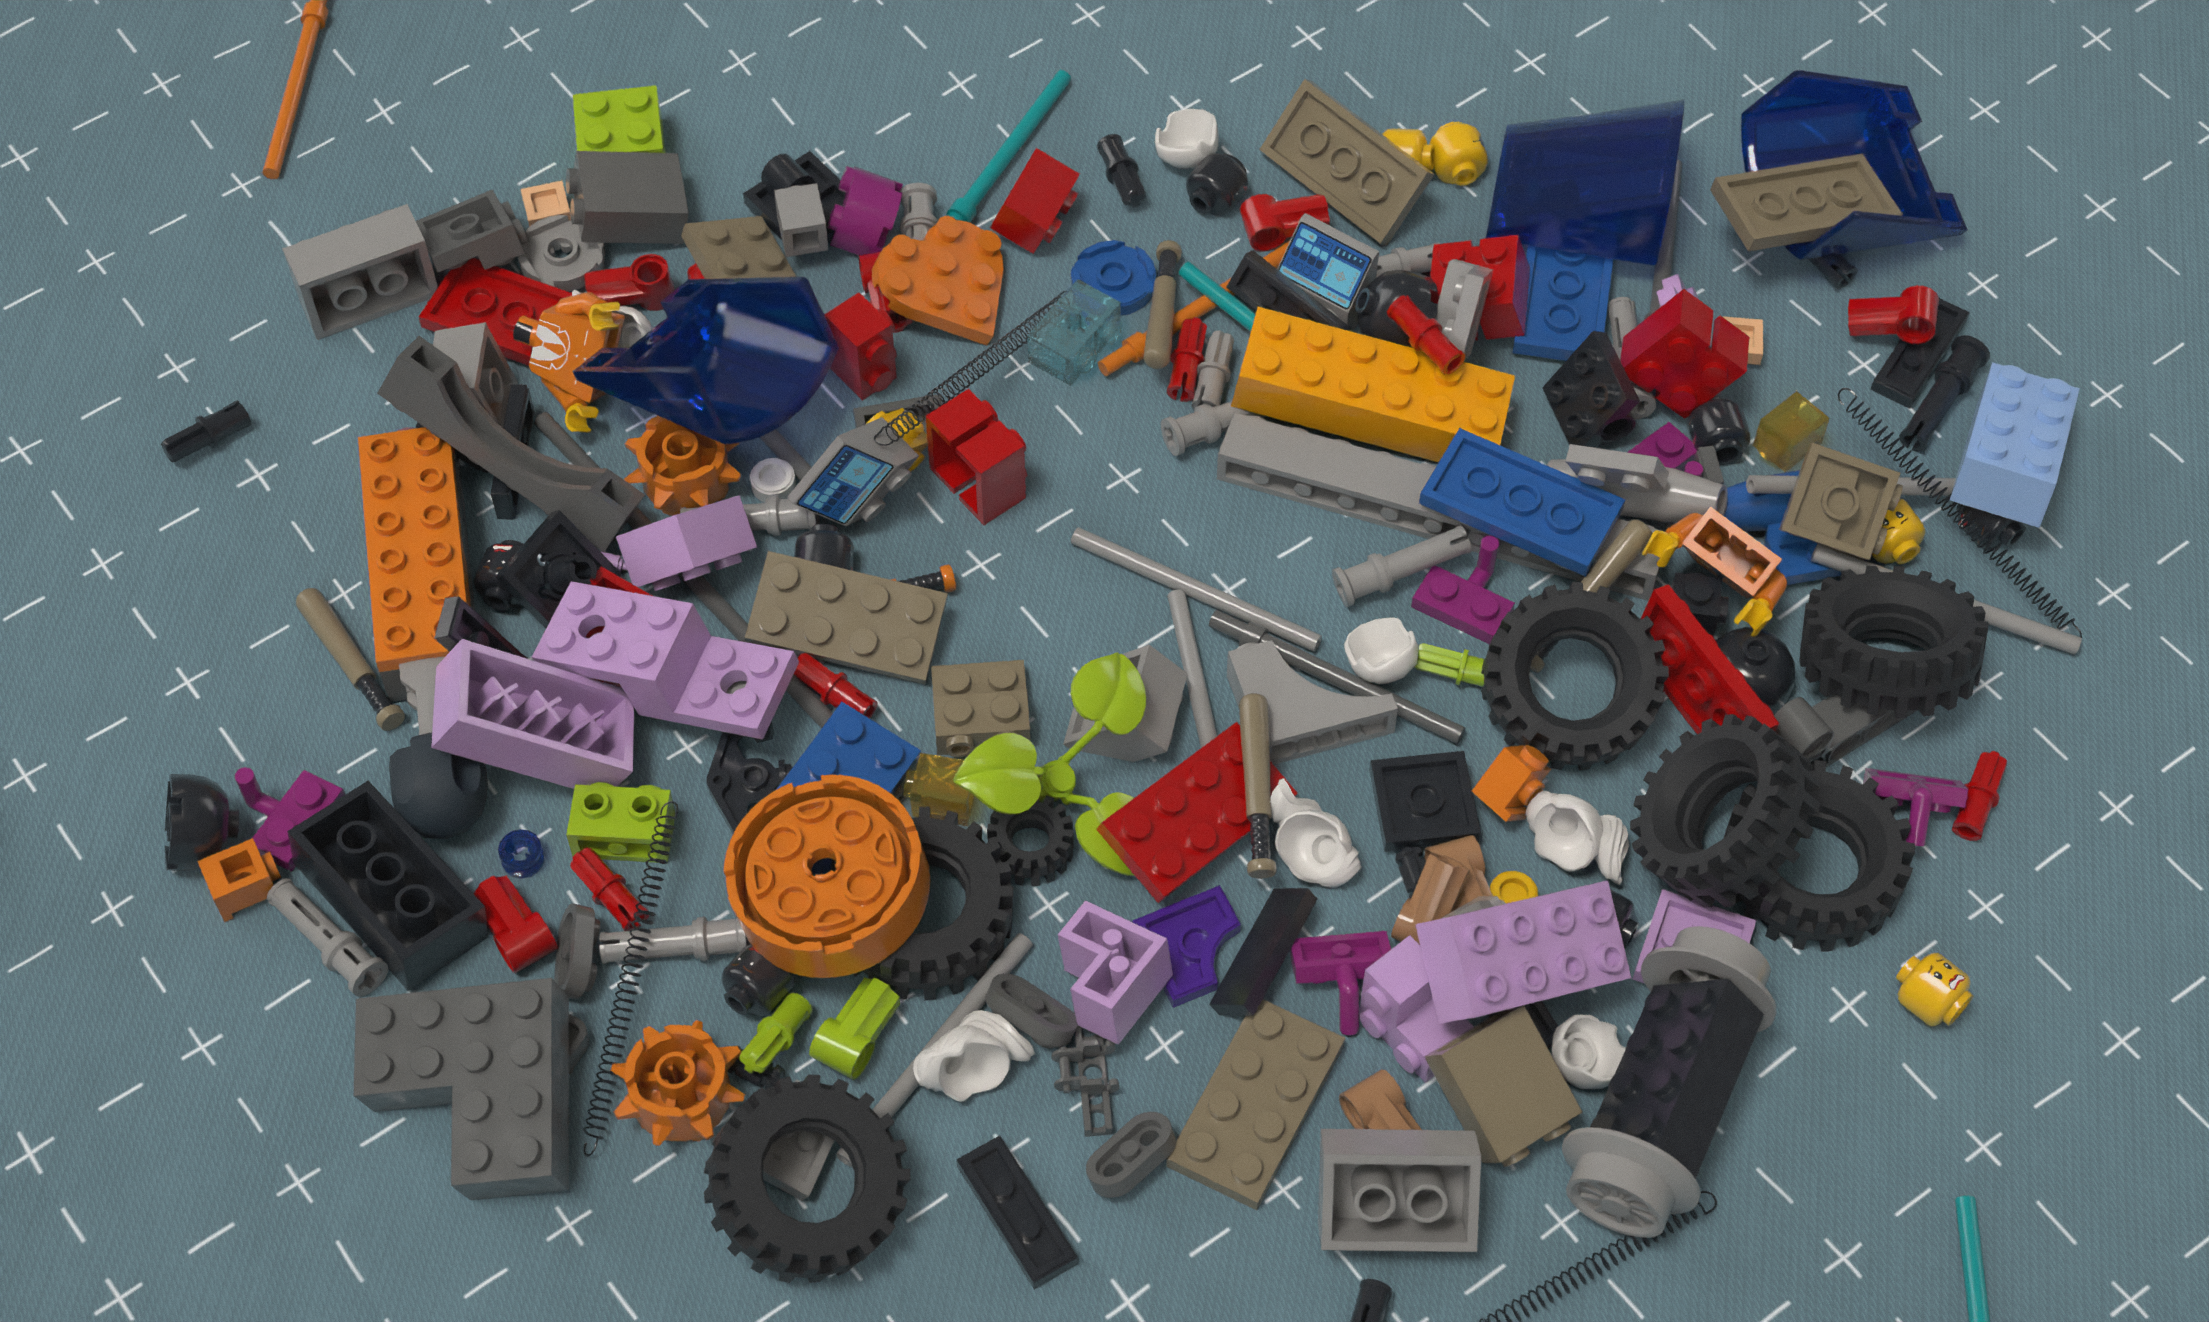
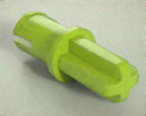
M1425 643L1419 645L1417 664L1414 667L1417 670L1455 679L1456 685H1460L1461 681L1482 687L1484 685V674H1481L1485 659L1468 655L1469 650L1467 649L1460 653Z
M797 993L787 994L772 1016L765 1017L759 1022L757 1034L740 1053V1061L745 1065L747 1072L751 1074L755 1071L763 1073L780 1051H786L791 1047L794 1042V1034L812 1013L811 1004L806 998Z

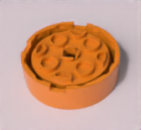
M821 775L820 781L809 782L796 787L789 783L767 795L746 814L737 826L729 842L724 861L728 899L750 944L776 967L806 977L832 978L850 975L870 968L886 959L902 946L914 932L925 911L930 891V872L927 858L915 824L906 808L896 797L879 785L846 775ZM831 858L836 861L835 872L831 870L826 874H816L813 876L811 869L818 860Z

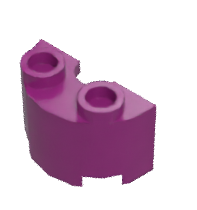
M846 166L839 185V190L845 192L843 206L834 205L827 226L828 229L834 230L830 245L857 255L881 252L889 229L892 230L902 197L900 191L903 183L855 166L854 168Z

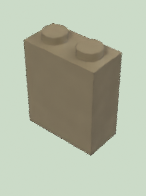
M1524 1005L1497 1012L1424 1056L1463 1129L1475 1131L1482 1163H1502L1504 1167L1510 1166L1528 1156L1530 1151L1527 1146L1541 1137L1546 1142L1567 1132L1571 1128L1568 1121L1582 1113L1579 1104Z

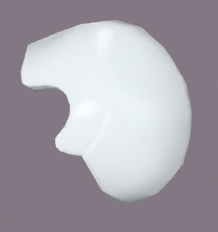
M1202 109L1175 111L1168 115L1167 124L1163 131H1161V128L1156 129V153L1163 162L1178 169L1195 168L1205 157L1215 154L1218 149L1219 135L1216 117Z
M1398 618L1375 619L1361 624L1348 634L1344 643L1345 652L1355 674L1370 683L1386 684L1402 679L1417 664L1419 646L1413 631L1408 633Z
M1573 1015L1558 1026L1553 1034L1552 1057L1564 1079L1579 1089H1601L1609 1085L1626 1047L1620 1045L1617 1039V1027L1601 1022L1592 1015Z

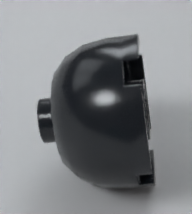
M1405 270L1386 271L1379 275L1367 288L1361 290L1356 300L1355 308L1358 313L1357 318L1361 334L1413 348L1409 343L1410 337L1387 316V310L1397 298L1404 295L1405 297L1409 296L1412 302L1429 319H1435L1438 304L1430 301V289L1438 292L1435 282L1428 276Z
M1743 627L1726 632L1716 640L1718 647L1733 666L1741 671L1748 685L1775 715L1788 702L1795 685V661L1788 647L1775 634L1764 629L1755 637L1751 636L1753 632L1752 627Z
M170 774L165 815V831H167V841H170L169 846H165L166 870L188 871L200 869L197 861L225 850L228 838H238L239 809H229L227 794L218 783L203 776Z

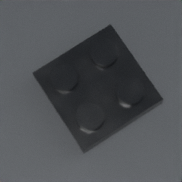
M1464 751L1370 760L1369 771L1384 852L1399 851L1408 846L1427 848L1470 835L1474 836L1477 842H1479L1481 832Z

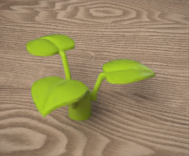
M1116 652L1091 660L1083 665L1075 674L1070 691L1073 705L1080 716L1087 720L1095 721V723L1058 760L1050 761L1041 767L1035 766L1037 753L1032 742L1015 733H1002L987 739L977 746L963 761L955 774L953 782L973 794L987 807L1002 814L1015 815L1027 811L1035 804L1038 798L1039 802L1043 803L1046 795L1054 798V802L1061 799L1065 805L1074 803L1088 806L1091 810L1081 814L1075 824L1076 835L1084 851L1097 863L1113 872L1126 876H1135L1096 830L1101 822L1134 799V797L1115 792L1106 795L1098 803L1092 797L1074 795L1072 791L1075 788L1076 777L1073 769L1069 766L1070 761L1099 734L1103 726L1115 735H1126L1137 727L1144 715L1146 693L1140 673L1125 655Z

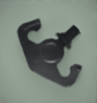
M772 722L763 739L753 738L757 743L773 739L774 729ZM722 732L706 783L711 798L731 833L734 834L737 826L746 816L748 806L750 804H757L767 795L774 792L793 767L791 763L786 764L785 759L778 761L779 768H775L769 761L762 758L746 759L738 748V742L743 737L748 736Z

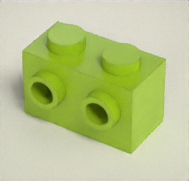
M595 782L591 785L575 784L566 833L572 857L577 852L589 847L602 860L646 862L650 859L648 852L652 851L650 848V844L654 842L652 835L656 834L654 831V827L658 825L656 818L660 816L675 817L676 813L672 803L667 804L662 810V815H660L663 805L673 801L671 791L653 785L630 788L615 787L605 782ZM660 818L658 822L674 826L675 819ZM664 827L656 828L660 833H673V830ZM660 835L654 836V839L657 841L671 844L672 838ZM659 844L652 845L655 850L670 852V847ZM656 852L650 853V856L654 859H663L668 862L669 855H662Z

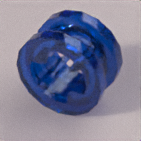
M522 829L511 831L499 843V858L503 869L508 875L520 879L528 878L538 873L542 868L545 860L544 852L539 838L533 832ZM527 847L529 854L525 853L526 859L516 861L513 854H518V848Z

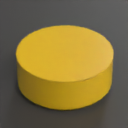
M1518 871L1503 872L1497 875L1490 885L1492 895L1497 896L1505 903L1538 896L1535 882L1528 875Z

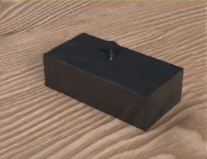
M369 780L287 831L295 866L373 953L388 965L390 972L407 991L488 938L485 906Z

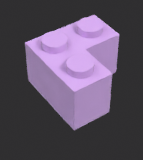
M740 495L686 511L616 536L632 584L640 587L652 583L654 591L681 583L678 576L679 573H682L684 581L710 573L708 564L714 562L716 571L742 562L740 553L757 547Z
M1085 901L1058 933L1064 970L1079 977L1070 989L1076 1021L1079 1026L1119 1045L1173 975L1168 940Z
M1410 935L1365 970L1359 1007V1017L1362 1025L1370 1035L1375 1038L1381 1037L1393 1049L1394 1057L1404 1070L1409 1073L1415 1072L1425 1083L1434 1077V1074L1424 1056L1474 1026L1467 1019L1438 1023L1421 947Z

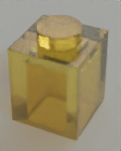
M1796 391L1760 419L1753 446L1758 449L1764 459L1773 462L1784 472H1787L1805 458L1810 443L1822 444L1830 418Z
M920 753L916 770H908L904 784V797L910 798L912 817H919V807H930L931 818L944 820L947 810L958 813V825L968 827L975 796L953 782L955 774L964 760Z

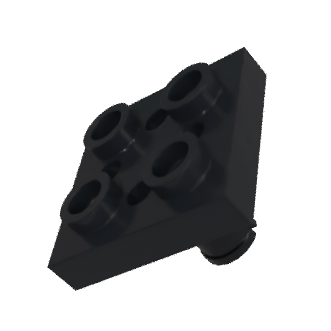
M560 510L549 514L495 578L547 628L570 582L591 584L590 579L594 580L596 578L597 571L601 566L619 577L622 574ZM539 554L542 555L540 561L545 562L544 566L539 565L537 562ZM541 586L546 588L541 591L546 596L544 599L539 595V588Z

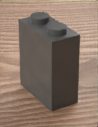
M576 151L574 168H567L566 191L567 194H574L570 207L571 223L578 224L581 242L683 244L684 241L681 234L685 223H687L689 212L678 153Z

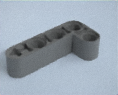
M1836 693L1813 707L1804 698L1797 697L1785 704L1774 715L1779 722L1775 732L1801 752L1800 754L1807 758L1812 765L1814 760L1826 761V767L1905 718H1895L1894 711L1883 709L1879 710L1878 716L1867 714V706L1857 703L1851 708L1840 705L1841 696ZM1917 710L1907 711V717Z

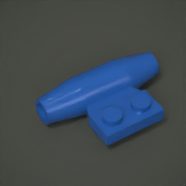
M1800 470L1773 475L1798 476ZM1746 481L1727 487L1728 500L1724 517L1743 531H1766L1764 546L1782 558L1776 569L1786 577L1787 585L1841 575V572L1811 561L1817 543L1779 530L1791 494L1748 493Z

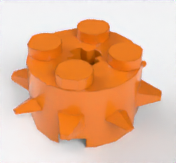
M682 408L665 411L645 424L646 431L641 437L627 439L625 447L637 456L639 468L625 477L624 480L628 483H642L644 492L654 503V508L661 510L664 514L674 516L680 514V509L683 507L699 508L725 498L729 490L728 483L738 482L741 478V473L729 464L727 452L742 442L741 438H724L723 430L711 417L710 412L704 411L696 416L689 415L688 409Z
M696 1020L691 1026H665L664 1032L661 1033L651 1026L644 1028V1042L642 1038L636 1042L626 1059V1063H618L611 1066V1071L625 1080L629 1093L614 1110L616 1118L618 1120L636 1118L641 1128L653 1135V1144L656 1146H660L664 1140L701 1141L714 1137V1127L721 1122L729 1108L730 1102H739L745 1099L743 1092L730 1085L727 1072L740 1056V1049L738 1046L717 1047L713 1043L712 1037L703 1031V1022Z

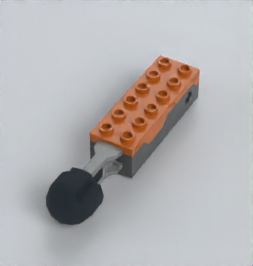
M406 427L396 432L358 437L375 658L389 700L391 702L408 700V704L418 713L419 735L410 739L411 746L397 749L390 756L389 772L394 808L424 838L449 839L467 832L479 819L485 807L488 790L485 763L431 748L436 666L449 653L445 647L434 639L445 598L459 596L475 610L462 474L457 451L453 446L433 435L425 427Z

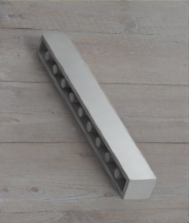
M1234 412L1218 452L1217 480L1427 539L1461 525L1467 535L1463 536V539L1451 543V545L1469 539L1472 551L1479 553L1482 538L1492 536L1419 504L1420 493L1436 468L1431 464L1412 462L1395 457L1388 452H1376L1352 445L1344 440L1329 439L1311 434L1301 428H1290L1268 422L1258 416H1247ZM1617 520L1591 568L1629 521ZM1647 525L1652 533L1657 530L1653 526ZM1498 539V559L1580 582L1585 577ZM1642 550L1609 589L1649 601L1660 567L1657 566L1660 558L1654 554L1643 556Z

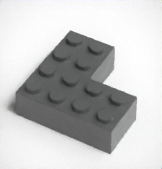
M552 978L358 998L356 999L354 1097L374 1112L452 1104L451 1186L469 1200L569 1190V995Z

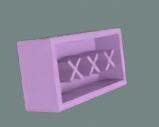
M461 639L436 666L431 748L574 789L575 784L591 785L595 782H605L617 787L633 772L634 706L623 688L465 639Z
M1608 880L1415 924L1439 1024L1475 1018L1631 978Z

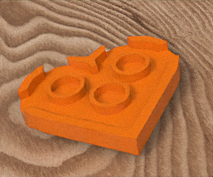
M943 216L936 225L928 230L923 240L911 239L906 235H896L890 244L882 249L872 268L873 286L876 288L879 285L881 292L890 300L888 307L908 319L987 346L994 335L1003 276V257L999 250L1001 240L992 231L983 230L970 222L956 220L951 216Z

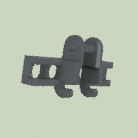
M1078 1025L1075 1030L1076 1048L1060 1047L1059 1050L1051 1054L1052 1060L1059 1063L1061 1077L1054 1082V1088L1064 1093L1080 1090L1085 1137L1111 1135L1112 1120L1109 1094L1118 1091L1120 1085L1118 1079H1110L1109 1084H1107L1105 1055H1109L1116 1050L1115 1043L1107 1040L1104 1046L1103 1037L1097 1034L1090 1037L1083 1036L1081 1026ZM1097 1056V1057L1094 1058V1059H1087V1058H1085V1057ZM1070 1062H1078L1079 1076L1071 1077ZM1096 1067L1102 1072V1077L1087 1079L1086 1076H1083V1073L1087 1068ZM1102 1095L1103 1102L1092 1105L1089 1103L1088 1096ZM1093 1113L1103 1114L1105 1125L1099 1128L1092 1127L1090 1115Z

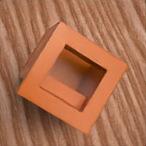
M1530 745L1504 747L1473 788L1472 792L1505 822L1524 820L1527 818L1525 815L1527 808L1524 805L1528 806L1529 802L1545 788V784L1542 781L1551 770L1547 766L1549 761L1543 753Z
M253 838L197 861L224 922L234 919L233 913L266 900L268 892L274 886L273 881L281 878L270 851L261 855Z

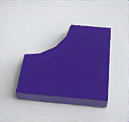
M1220 885L1132 920L1133 923L1168 940L1173 975L1165 984L1163 990L1173 1008L1217 990L1218 981L1214 970L1215 956L1223 944L1240 933L1241 923Z

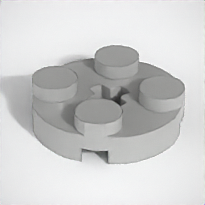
M568 215L546 217L532 224L525 232L528 242L521 245L524 254L518 256L520 268L525 277L569 292L585 286L586 272L605 270L604 243L581 242L578 224H572L568 220ZM562 249L565 253L571 252L563 258L555 257V251Z

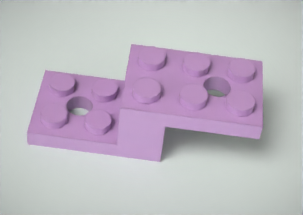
M570 582L532 655L534 661L583 677L619 683L638 715L758 739L764 738L799 663L794 651L711 636L693 603L577 582ZM605 626L601 633L585 638L586 634L594 627ZM747 681L744 688L736 690L733 694L726 693L733 683Z

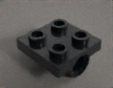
M808 151L796 160L786 153L774 156L765 165L761 174V182L744 192L743 197L744 204L756 216H762L766 225L782 240L777 219L774 190L817 183L826 221L827 234L833 231L827 228L835 204L843 206L845 192L839 190L841 179L811 151Z
M1592 331L1542 389L1569 445L1597 448L1602 442H1614L1632 432L1636 422L1631 410L1640 400L1607 333Z

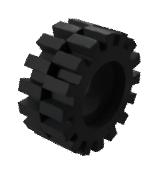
M1046 795L1043 803L1039 802L1038 798L1033 806L1020 814L1008 815L996 811L992 812L990 816L991 824L987 826V841L995 839L1000 845V859L1002 863L1008 861L1011 875H1014L1015 884L1023 886L1024 878H1031V887L1040 886L1039 877L1044 876L1047 883L1055 880V870L1061 875L1067 870V861L1071 862L1073 857L1074 829L1071 816H1066V808L1061 803L1054 808V798ZM1037 828L1047 833L1049 842L1040 850L1023 851L1015 847L1012 838L1019 830Z

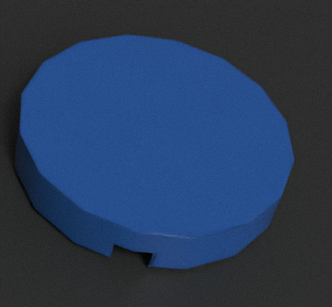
M1117 240L1098 242L1084 249L1078 255V261L1072 266L1071 286L1073 294H1075L1079 303L1084 308L1095 314L1110 317L1129 315L1143 308L1153 297L1154 281L1156 279L1154 262L1143 249L1137 246L1133 249L1125 246V242Z

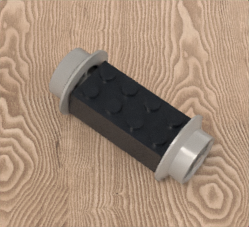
M1696 926L1685 928L1677 934L1672 947L1656 949L1644 958L1641 966V975L1645 985L1650 990V994L1645 1000V1006L1636 1027L1627 1041V1047L1617 1070L1609 1082L1607 1093L1590 1128H1580L1567 1134L1562 1144L1563 1156L1573 1170L1566 1187V1194L1569 1200L1581 1213L1591 1220L1622 1234L1635 1237L1657 1236L1663 1232L1670 1214L1686 1213L1697 1206L1701 1196L1700 1187L1696 1181L1698 1172L1756 1033L1770 1027L1776 1016L1775 1001L1766 988L1771 975V968L1766 958L1759 950L1740 937L1711 927Z

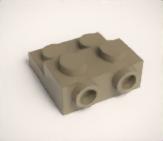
M1810 443L1779 530L1862 560H1870L1871 554L1878 555L1884 544L1887 529L1883 528L1882 524L1887 510L1894 511L1901 497L1903 486L1897 484L1901 473L1815 443Z
M1024 660L931 666L937 755L968 756L981 743L1002 733H1015L1031 741Z

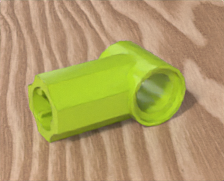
M864 977L835 1019L833 1017L828 1018L819 1027L810 1045V1057L851 1080L858 1078L873 1055L875 1040L900 1006V996L894 993L888 984L879 979Z

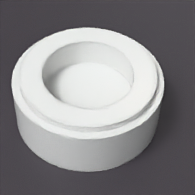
M768 458L757 463L751 470L750 482L752 492L762 502H765L766 498H770L773 495H778L780 500L788 499V495L796 487L794 470L785 460Z

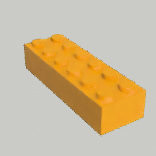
M1257 307L1231 407L1439 462L1459 428L1498 445L1501 444L1515 375L1463 362L1455 372L1444 375L1423 351H1416L1411 347Z

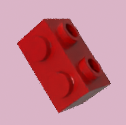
M1036 148L992 222L990 229L1034 254L1042 239L1050 244L1063 221L1056 218V215L1059 211L1066 215L1079 194L1072 187L1080 173Z
M858 292L824 314L830 369L862 401L873 393L886 389L897 378L895 364L897 352L893 341L895 327L887 312L881 308L877 310Z

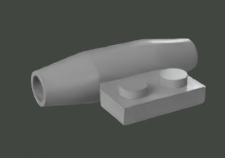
M1570 444L1566 459H1551L1547 466L1573 476L1581 482L1596 486L1626 499L1623 511L1620 514L1622 516L1660 522H1678L1691 513L1704 515L1710 506L1723 516L1726 511L1728 500L1726 485L1675 468L1665 467L1658 457Z

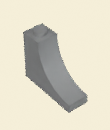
M1273 640L1259 644L1250 642L1239 646L1235 650L1228 651L1227 679L1238 708L1239 701L1247 694L1257 693L1267 699L1270 761L1273 765L1395 732L1398 707L1392 693L1369 697L1350 696L1318 687L1296 673L1285 662Z

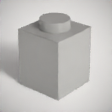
M817 183L774 190L777 219L786 257L827 251L826 221Z

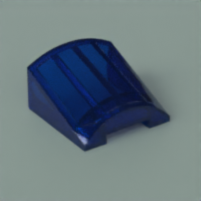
M1796 70L1741 113V142L1745 172L1863 154L1902 213V216L1853 211L1816 240L1784 245L1799 260L1960 236L1968 230L1953 194L1936 192L1911 134V130L1919 125L1922 119L1908 86Z
M1684 99L1592 114L1507 124L1486 238L1518 235L1523 245L1656 265L1671 202L1683 124Z
M806 277L688 279L660 302L667 318L629 348H601L572 372L576 380L720 443L734 444L764 436L795 416L808 403L822 384L836 357L839 346Z

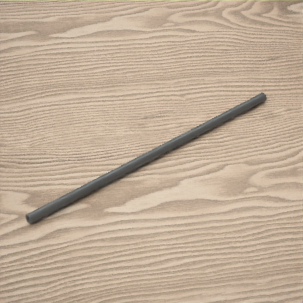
M543 412L536 417L534 424L572 465L600 468L548 412ZM638 507L627 522L634 530L652 524ZM679 573V578L737 640L746 642L745 634L748 623L702 575L684 581L682 573ZM793 674L786 689L787 693L822 729L833 713L801 679ZM900 785L893 796L902 803L906 799L908 792Z

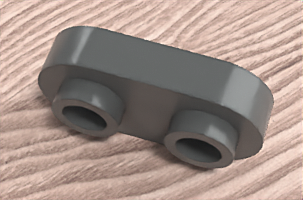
M571 903L566 908L560 922L554 981L569 995V998L577 1000L583 995L584 991L589 992L592 989L596 979L597 966L595 963H592V951L599 936L600 921L595 919L593 908Z
M999 974L992 979L985 1000L993 1013L1001 1015L1004 1019L1030 1035L1033 1041L1042 1047H1063L1071 1042L1078 1024L1075 1014L1069 1008L1019 976Z
M1158 1112L1141 1113L1133 1117L1090 1156L1086 1164V1174L1093 1190L1100 1196L1107 1198L1122 1196L1131 1191L1173 1152L1176 1146V1136L1169 1119Z

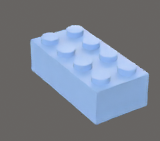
M1992 362L1975 409L1950 501L2040 528L2057 484L2080 388L2070 386L2060 379H2047L2026 373L2021 368L2013 365L2003 366Z

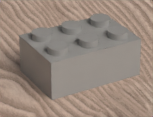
M407 204L282 248L300 304L317 340L428 300L438 288L425 240Z
M1321 1129L1318 1229L1321 1250L1477 1252L1481 1153L1475 1131Z

